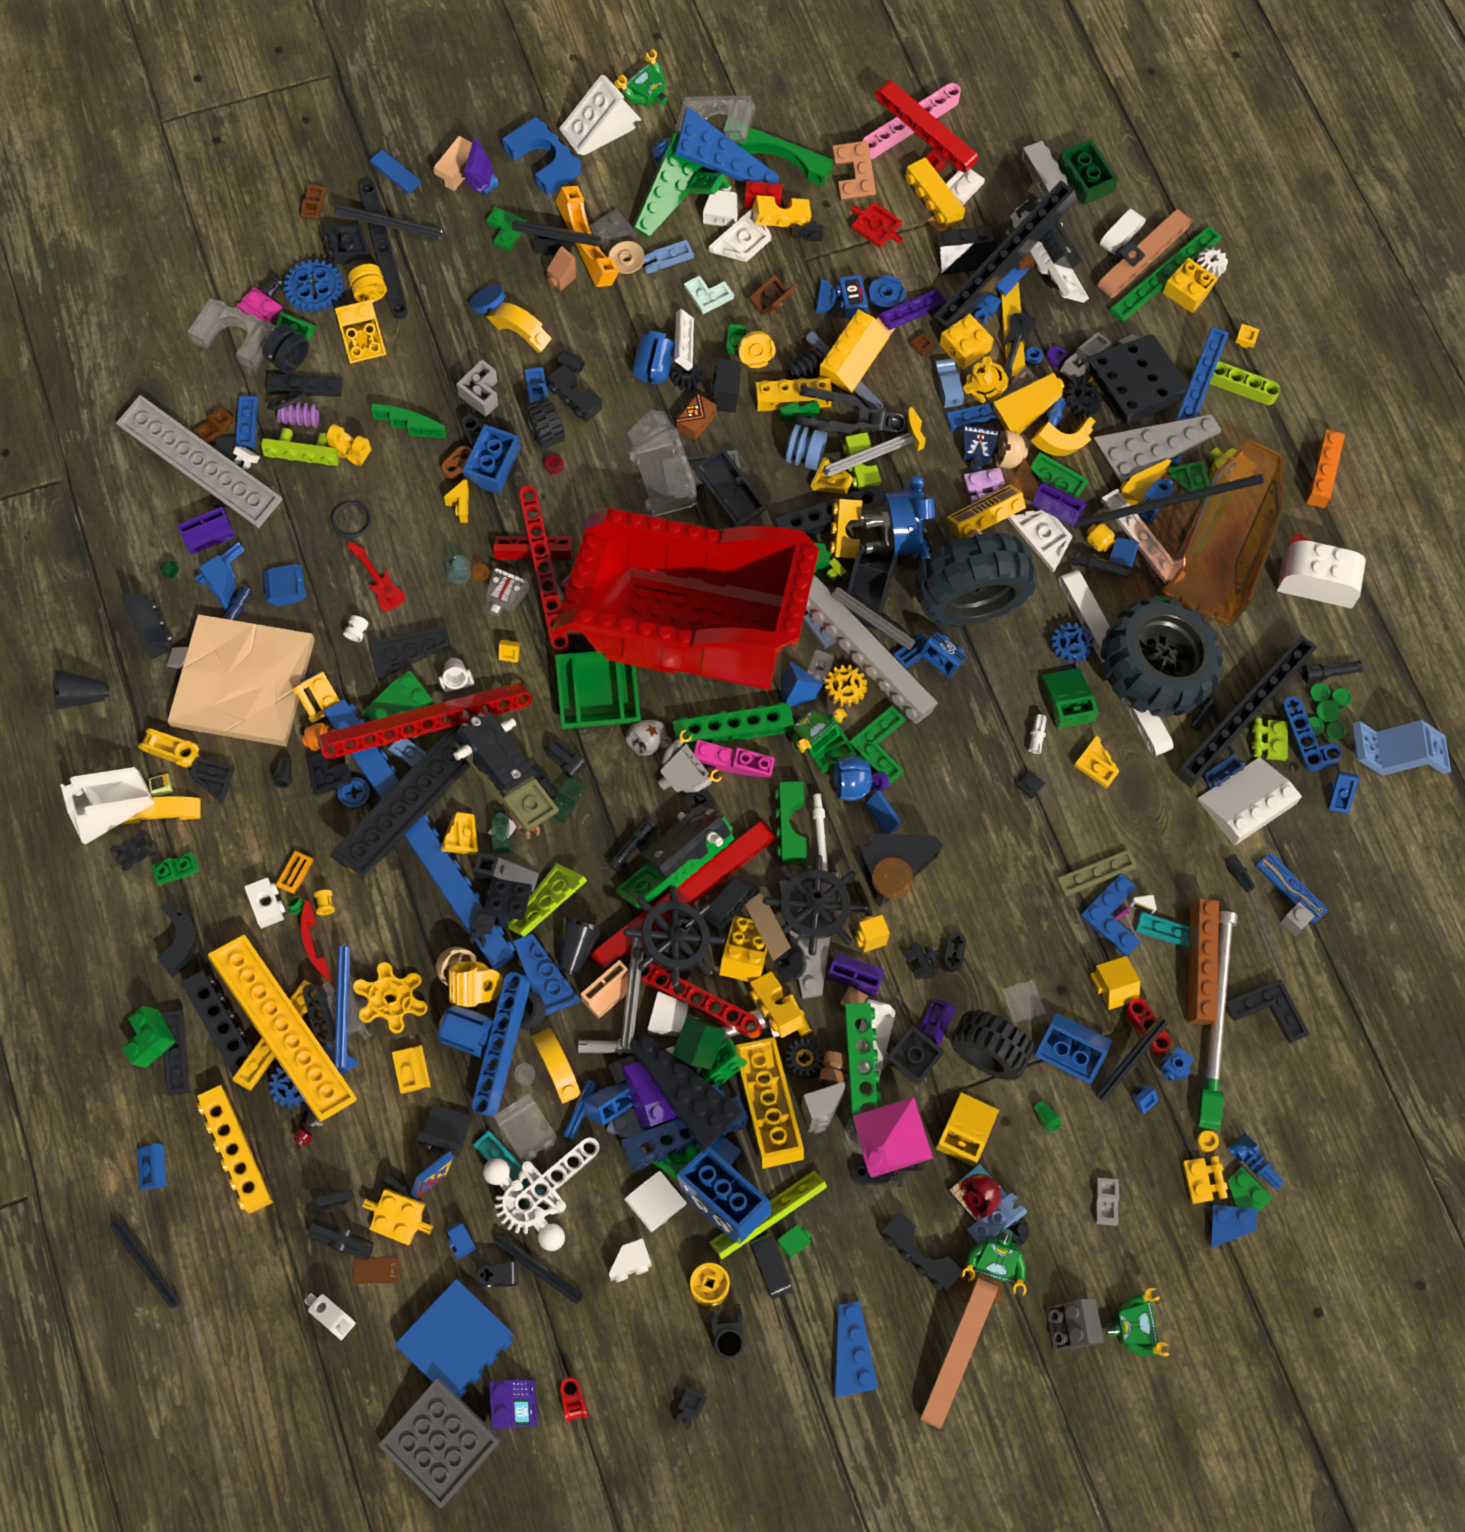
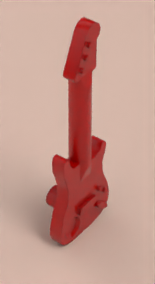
M353 542L348 543V549L354 553L357 559H360L377 584L375 586L369 585V588L377 595L380 609L388 612L403 604L406 600L405 594L392 584L388 572L385 570V575L381 578L366 556V550Z

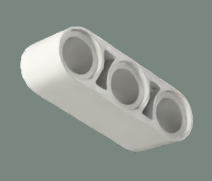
M1129 209L1104 235L1100 245L1113 255H1116L1115 251L1121 245L1125 246L1141 229L1146 219L1133 209Z

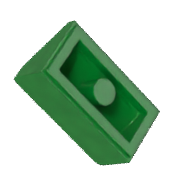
M280 312L275 326L276 329L281 325L287 324L297 334L302 335L309 341L317 329V325L285 312Z

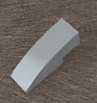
M1097 332L1078 347L1076 353L1065 361L1060 372L1071 380L1081 377L1088 371L1087 356L1107 350L1112 342Z

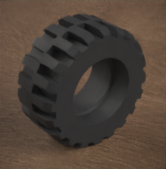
M979 1009L965 1012L950 1038L951 1047L954 1048L955 1053L959 1054L960 1058L967 1061L971 1066L976 1067L979 1071H983L987 1075L995 1076L1001 1080L1005 1079L1006 1081H1014L1020 1078L1034 1054L1032 1040L1019 1027L1014 1026L1013 1023L1004 1020L998 1015L996 1016L991 1012H984Z

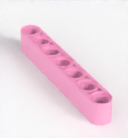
M950 83L919 102V104L935 118H938L958 104L961 89L959 85ZM896 117L866 136L863 141H868L870 158L872 160L915 132Z

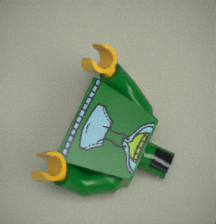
M652 49L650 50L652 58L649 57L648 53L644 55L645 60L650 62L651 65L647 63L628 81L624 75H620L618 77L619 80L614 82L616 88H622L623 94L631 103L650 107L655 102L663 106L668 100V97L664 94L666 80L658 61H655L657 53Z
M843 708L836 709L833 714L817 713L815 711H810L806 716H802L800 713L793 716L795 724L793 725L794 735L792 736L795 750L804 753L806 750L813 758L840 736L837 723H842V718L848 716Z
M1002 1228L998 1238L987 1236L986 1240L980 1241L971 1248L965 1264L966 1269L960 1272V1277L963 1278L967 1271L970 1274L968 1282L975 1278V1273L1013 1284L1015 1281L1016 1284L1012 1289V1293L1015 1295L1016 1287H1021L1023 1290L1022 1296H1024L1026 1287L1023 1282H1025L1026 1265L1022 1252L1017 1248V1244L1010 1242L1013 1233L1008 1229Z
M1149 1288L1145 1293L1130 1297L1120 1306L1119 1312L1115 1314L1116 1323L1105 1324L1107 1337L1119 1336L1120 1345L1126 1346L1127 1350L1139 1356H1155L1159 1354L1167 1357L1169 1353H1162L1161 1349L1163 1346L1169 1345L1159 1342L1152 1302L1148 1303V1301H1158L1160 1297L1152 1298L1151 1292L1157 1290V1288Z

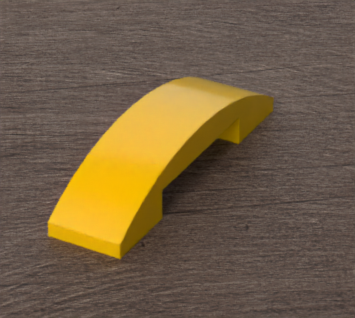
M152 797L155 802L153 805L121 824L140 823V820L176 817H179L180 820L201 819L200 798Z

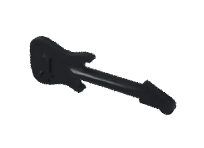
M1013 313L1010 317L1011 330L1005 339V346L1009 342L1013 343L1005 367H1002L1008 377V385L1011 384L1012 366L1020 342L1022 341L1025 345H1028V336L1036 326L1035 317L1026 313Z

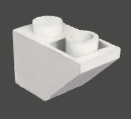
M643 1238L621 1247L609 1273L611 1281L621 1282L628 1279V1275L636 1272V1275L649 1271L648 1267H651V1261Z

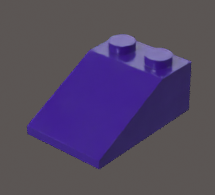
M639 1062L622 1067L640 1128L653 1126L677 1117L662 1096L663 1092L659 1086H655L652 1076Z

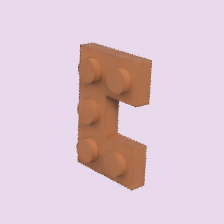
M868 141L832 146L834 165L852 163L855 179L838 181L840 201L875 196L876 189Z

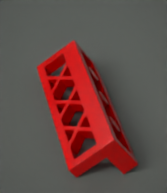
M495 536V559H533L528 536ZM546 536L551 559L572 560V536ZM499 542H508L509 544H499ZM560 542H568V544H559V543H560ZM538 548L535 553L543 554L545 549Z

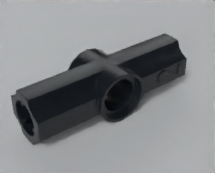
M314 1219L311 1223L307 1235L311 1239L327 1244L328 1247L344 1254L347 1252L366 1261L371 1256L375 1244L370 1240L354 1235V1232L346 1228L335 1227L317 1219Z

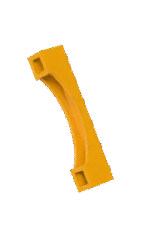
M562 187L555 202L568 229L592 234L585 214L584 198L579 187ZM575 243L595 286H612L619 273L613 258L607 257L599 247Z

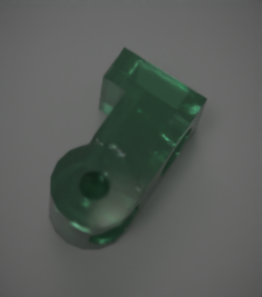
M498 813L492 818V849L494 854L514 853L513 840L508 839L510 822L508 816L504 813Z

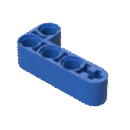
M1296 696L1288 697L1284 702L1283 714L1288 722V727L1304 768L1307 771L1315 772L1338 764L1342 754L1340 746L1331 743L1319 747L1302 701ZM1301 722L1304 724V727L1297 728L1294 723ZM1309 740L1311 745L1304 746L1301 741ZM1330 751L1335 752L1337 757L1330 758L1327 753ZM1311 757L1316 758L1318 763L1311 764L1308 759Z

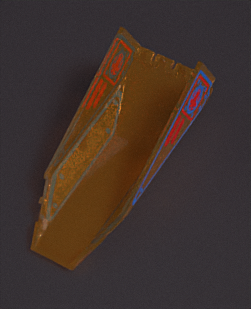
M1249 438L1220 469H1217L1209 486L1258 474H1263L1264 483L1203 498L1163 587L1164 597L1175 601L1180 599L1182 605L1189 609L1193 608L1195 610L1197 607L1199 608L1198 613L1210 619L1216 616L1215 621L1227 627L1229 623L1231 625L1235 624L1253 600L1286 505V500L1283 499L1285 484L1282 483V474L1284 473L1282 453Z

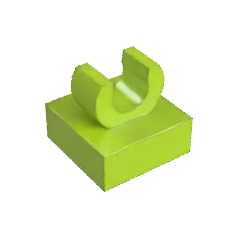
M835 557L829 562L833 568L826 575L833 582L839 576L844 581L850 576Z

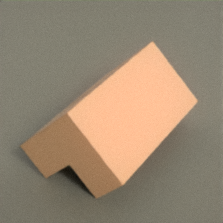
M458 136L434 166L435 175L444 179L445 186L453 191L456 190L465 178L464 170L472 145L471 142Z
M620 960L581 993L582 1002L598 1019L626 996L629 973Z

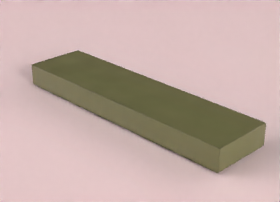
M1127 849L1057 877L1056 882L1065 898L1117 877L1121 873L1124 874L1132 871L1138 866L1130 850Z

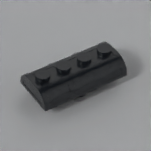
M721 447L692 467L735 527L747 525L767 509L766 504L724 447Z

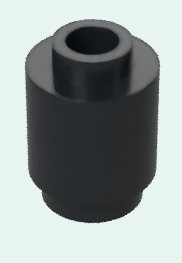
M567 349L560 351L556 357L559 367L565 364L573 373L579 374L584 368L585 361L582 360V357Z

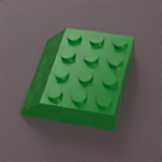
M597 651L555 655L562 729L640 722L636 666L605 660L606 653H599Z

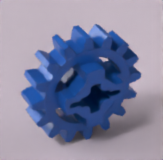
M1068 622L1066 627L1060 625L1059 630H1055L1054 636L1051 639V642H1053L1051 649H1056L1054 655H1060V661L1065 658L1067 659V664L1071 660L1077 664L1079 659L1083 662L1086 656H1090L1091 650L1094 647L1091 643L1094 639L1089 637L1090 631H1084V625L1079 628L1078 623L1071 626L1070 622Z
M276 1068L278 1074H272L271 1077L274 1079V1082H269L268 1084L274 1088L269 1091L271 1095H275L273 1100L275 1102L280 1101L281 1107L287 1104L289 1109H292L293 1104H296L300 1108V1102L306 1103L301 1095L297 1097L300 1093L295 1085L292 1089L288 1087L292 1085V1081L284 1069ZM279 1090L286 1092V1098L280 1094Z

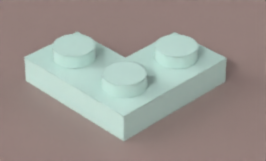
M700 276L684 283L685 290L702 314L734 299V294L725 281L710 289Z

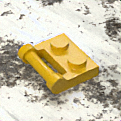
M323 671L292 688V691L298 695L306 709L311 723L324 717L325 710L340 702ZM309 687L321 708L317 713L304 692V689Z

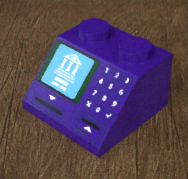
M535 1380L489 1382L493 1430L538 1426Z

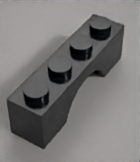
M899 1212L882 1231L881 1234L884 1236L882 1239L890 1247L894 1245L900 1251L898 1254L906 1262L910 1260L916 1266L914 1269L922 1277L926 1275L932 1281L930 1284L938 1292L942 1290L946 1293L960 1277V1272L963 1269L949 1256L933 1260L920 1254L914 1244L916 1226Z

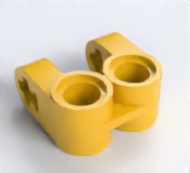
M336 424L331 425L327 433L329 447L338 448L340 458L346 457L353 464L361 466L371 452L369 440L360 435L354 440L349 434L344 432L342 427Z

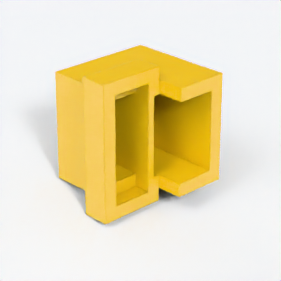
M1127 956L1097 965L1096 972L1090 974V979L1098 994L1102 993V998L1108 1010L1129 1004L1133 999L1139 998L1140 979Z

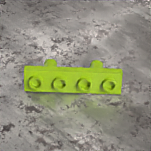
M288 428L282 429L279 440L264 438L262 440L263 454L270 458L339 465L338 448L328 447L327 434L325 433L319 434L316 445L291 442L293 433Z

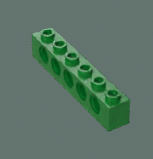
M779 702L768 707L760 705L754 709L746 710L745 708H740L728 713L720 711L715 715L709 716L701 714L696 716V718L688 719L687 717H681L673 721L675 740L679 739L680 733L686 730L682 734L684 740H688L692 735L691 740L686 743L684 742L683 746L687 744L689 748H693L697 740L719 744L793 732L794 722L790 703ZM773 716L777 720L769 721L767 718ZM750 719H754L757 721V723L750 724L747 721ZM734 722L738 726L730 727L728 724ZM715 725L718 727V729L711 730L709 729V727ZM696 728L699 732L691 733L689 730Z
M871 1003L844 1005L852 1132L857 1131L853 1116L861 1114V1106L864 1103H868L872 1110L878 1108L877 1104H881L880 1092L876 1091V1083H879V1070H875V1062H878V1051L873 1046V1041L877 1040L876 1028H872V1020H875V1008L871 1007ZM857 1019H863L866 1022V1028L863 1031L855 1027ZM859 1040L866 1041L868 1045L866 1051L861 1052L857 1049L856 1044ZM860 1061L868 1063L869 1070L866 1073L858 1070ZM862 1082H867L870 1085L868 1094L860 1092L859 1086Z

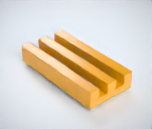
M295 850L275 884L276 887L295 895L314 861L313 858ZM300 857L286 885L283 884L296 859ZM307 860L291 888L290 886L294 881L296 875L298 874L301 866L303 865L304 861Z

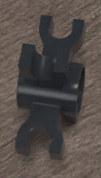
M146 829L139 830L135 837L128 838L121 845L115 844L109 849L111 853H118L115 858L116 862L124 861L123 871L130 870L133 864L141 862L147 855L154 856L159 851L158 848L150 847L153 843L152 838H144L147 833Z

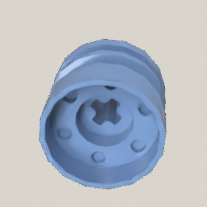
M796 424L787 443L786 463L791 464L794 456H796L795 465L798 466L803 458L805 459V468L817 471L825 449L827 432L815 429L812 436L809 437L808 427H805L803 433L800 434L801 425Z

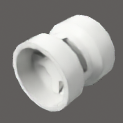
M352 615L348 621L349 627L345 628L343 635L352 641L361 642L364 636L362 632L367 629L369 623L364 618Z

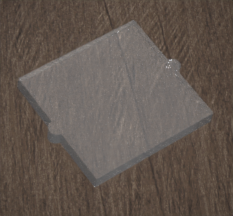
M1034 980L1021 984L1016 983L1015 986L1001 990L1013 1023L1027 1019L1031 1021L1034 1017L1046 1014Z

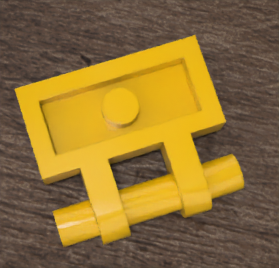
M1218 1156L1210 1157L1211 1166H1206L1204 1158L1182 1162L1191 1204L1213 1201V1192H1218L1220 1200L1228 1198L1226 1192L1228 1189L1227 1183L1224 1182L1222 1171H1224L1223 1165L1220 1164ZM1210 1173H1214L1216 1182L1214 1185H1210L1208 1177Z

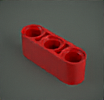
M1140 998L1133 999L1126 1008L1127 1018L1142 1038L1147 1032L1144 1024L1148 1023L1152 1026L1157 1019L1147 1003ZM1132 1006L1139 1007L1141 1013H1135L1132 1010ZM1165 1030L1160 1033L1148 1048L1156 1056L1164 1055L1171 1046V1039ZM1156 1041L1163 1042L1164 1048H1159L1156 1045Z

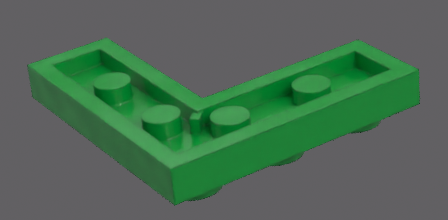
M893 706L888 708L849 741L855 752L864 761H869L870 767L875 772L880 771L888 776L889 786L904 773V770L878 745L906 720Z

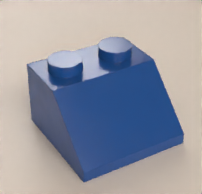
M218 555L201 565L199 569L207 586L227 612L230 602L234 597L236 589L234 579L236 576L227 560L223 561Z

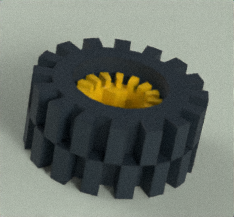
M800 1039L799 1042L797 1040L793 1042V1045L789 1046L785 1058L786 1067L789 1068V1072L795 1074L797 1078L798 1076L802 1077L801 1079H805V1077L812 1078L813 1075H817L823 1063L821 1047H818L815 1041L812 1043L810 1039H807V1041ZM803 1054L810 1057V1061H807L806 1064H802L799 1061V1057H802Z

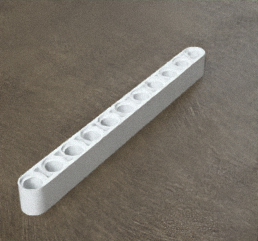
M1075 570L1060 576L1059 583L1081 625L1085 626L1084 631H1090L1089 637L1094 639L1091 644L1094 645V649L1103 663L1105 660L1101 659L1102 640L1106 637V631L1110 626L1079 570ZM1123 697L1122 701L1151 754L1158 756L1172 750L1174 747L1172 739L1160 717L1152 716V711L1149 710L1141 713L1131 708V702Z

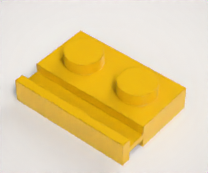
M422 1045L392 1052L401 1094L431 1087Z

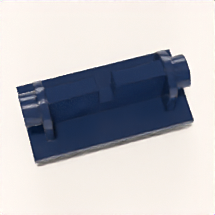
M1232 753L1205 772L1204 776L1209 789L1220 787L1231 775L1234 776L1239 771H1243L1246 766L1243 760L1239 761L1236 754Z

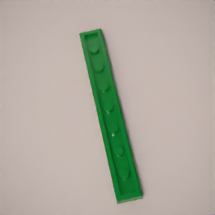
M1210 226L1206 227L1113 305L1109 312L1121 323L1126 321L1165 288L1169 278L1188 258L1194 262L1197 261L1200 252H1203L1205 248L1210 250L1221 240L1222 236Z

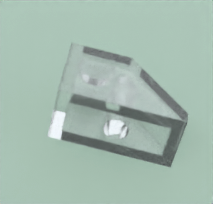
M650 410L627 434L634 447L639 448L661 439L673 425L665 412Z

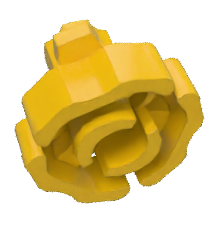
M991 356L983 357L982 363L978 362L973 366V375H967V384L963 386L966 394L972 393L974 399L981 403L986 402L983 394H978L976 391L986 394L988 401L992 403L999 399L1005 389H1007L1008 377L1001 365L992 363ZM999 373L1002 375L1001 381H999Z

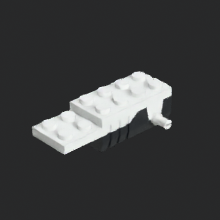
M1042 199L1027 200L1020 207H1017L1010 216L1013 221V227L1016 228ZM1058 220L1030 252L1038 264V270L1042 274L1051 275V279L1060 288L1059 293L1062 297L1084 303L1089 297L1073 271L1082 259L1077 254L1076 248L1073 247L1072 241L1069 240L1070 238L1063 228V224Z

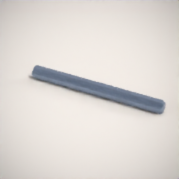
M811 331L807 334L806 340L814 348H818L825 359L831 349L815 332ZM860 380L854 390L872 409L882 410V402Z

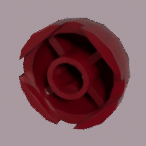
M974 1174L961 1182L960 1191L964 1189L965 1196L962 1197L963 1201L973 1215H981V1218H985L998 1209L1001 1203V1187L993 1178L986 1174Z

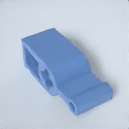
M954 358L935 361L944 408L961 406L964 394L959 374L956 371Z

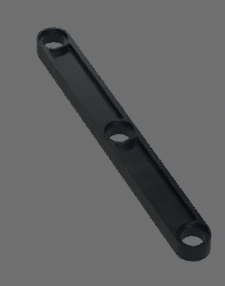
M370 180L363 181L359 188L365 211L383 215L374 182ZM366 187L373 188V190L368 193L363 191ZM368 223L380 271L387 288L386 294L391 313L394 318L403 319L407 316L408 309L387 228ZM381 246H387L388 250L385 252H380L379 248ZM398 306L404 308V311L401 313H397L394 310Z

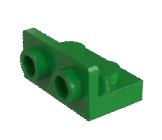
M696 172L687 185L686 190L688 193L715 195L719 188L728 189L730 184L722 173Z
M727 1037L720 1045L712 1070L702 1068L701 1074L707 1083L711 1085L717 1084L719 1087L744 1067L747 1061L739 1056L733 1041Z

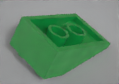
M409 671L391 683L364 710V713L370 721L434 705V703L412 672Z

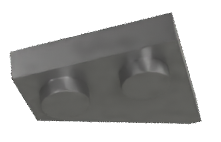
M617 209L589 226L592 235L601 236V243L609 240H621V237L625 236L637 237V231L632 228L631 224Z

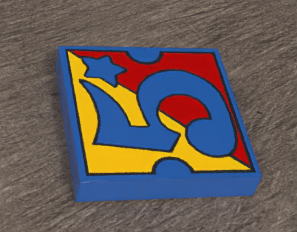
M450 1153L443 1155L416 1176L411 1190V1195L415 1200L448 1175L454 1159Z

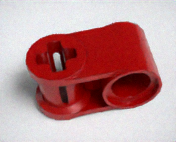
M574 1378L564 1379L561 1383L560 1391L566 1423L580 1417L588 1418L579 1382ZM569 1382H573L577 1386L576 1392L572 1395H568L564 1391L565 1385Z

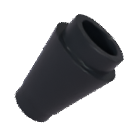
M288 757L280 758L272 777L273 784L279 788H287L292 783V760Z

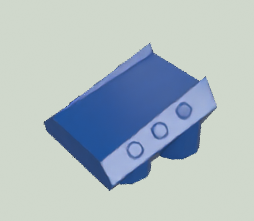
M293 564L271 568L263 572L266 602L281 606L298 603L305 598L306 590L301 565Z

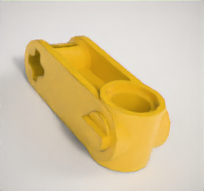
M150 728L146 729L145 732L147 734L143 742L138 745L144 752L172 761L185 768L193 766L195 757L199 758V748L196 743L188 740L185 741ZM190 752L188 756L183 757L184 753Z

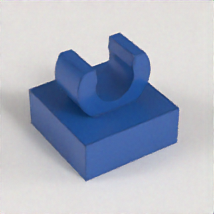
M1140 1085V1093L1138 1095L1133 1092L1131 1093L1137 1109L1143 1114L1158 1102L1155 1089L1150 1085L1146 1088Z

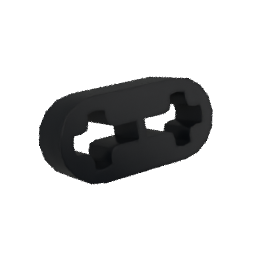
M955 932L951 934L947 941L943 962L944 967L950 972L958 971L963 963L966 938L961 933ZM955 938H958L959 942L962 943L959 944L957 950H954L955 944L951 942ZM953 954L956 955L955 961L958 962L955 966H951V962L948 961L951 960Z

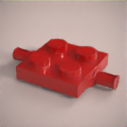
M873 202L864 210L856 205L852 206L851 212L858 215V219L852 224V230L878 248H881L890 239L899 245L902 243L904 238L896 234V231L902 226V220L876 202Z

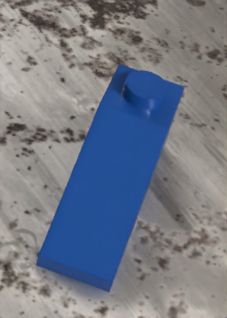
M627 1081L601 1089L583 1100L588 1118L601 1125H605L634 1106Z

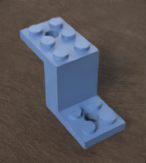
M1419 720L1379 732L1374 731L1361 721L1353 723L1352 737L1356 742V759L1382 776L1429 764L1442 774L1451 772L1445 735L1425 721Z

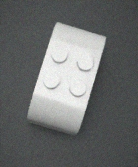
M1312 541L1294 542L1290 544L1282 558L1277 591L1353 608L1360 597L1366 560L1364 556L1355 551Z

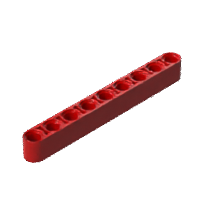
M526 485L521 488L519 495L553 650L558 654H563L569 649L567 632L559 636L552 634L551 624L555 621L556 616H558L561 603L536 489L533 486ZM528 493L534 495L530 500L524 498ZM532 511L538 513L534 518L528 517V514ZM534 530L541 531L539 536H533L531 533ZM538 548L545 549L543 554L535 553ZM542 566L549 567V571L546 573L540 572L539 569ZM550 584L553 586V589L551 591H544L543 587ZM549 603L557 604L554 610L547 608ZM562 639L565 641V644L562 647H557L555 642Z

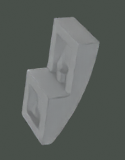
M1097 1178L1096 1224L1118 1225L1119 1179Z

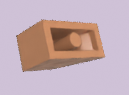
M564 247L559 248L547 269V280L552 287H557L561 291L576 279L575 257Z

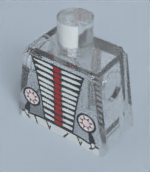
M494 568L486 593L487 603L492 605L489 613L499 617L502 610L513 612L529 591L528 581Z

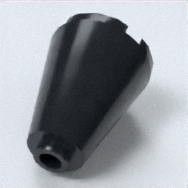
M63 670L56 671L55 709L103 702L105 697H109L110 685H106V681Z
M563 918L559 968H562V973L574 976V972H580L601 935L602 928L576 921L575 919Z

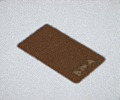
M397 1257L368 1258L367 1261L361 1258L354 1259V1284L398 1282Z

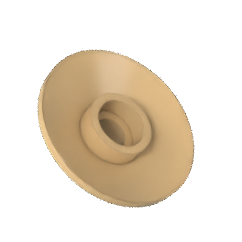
M631 241L616 244L608 256L613 258L619 273L622 274L637 271L643 265L645 259L642 247Z

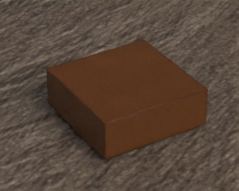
M922 332L910 342L909 346L923 357L935 348L936 343Z

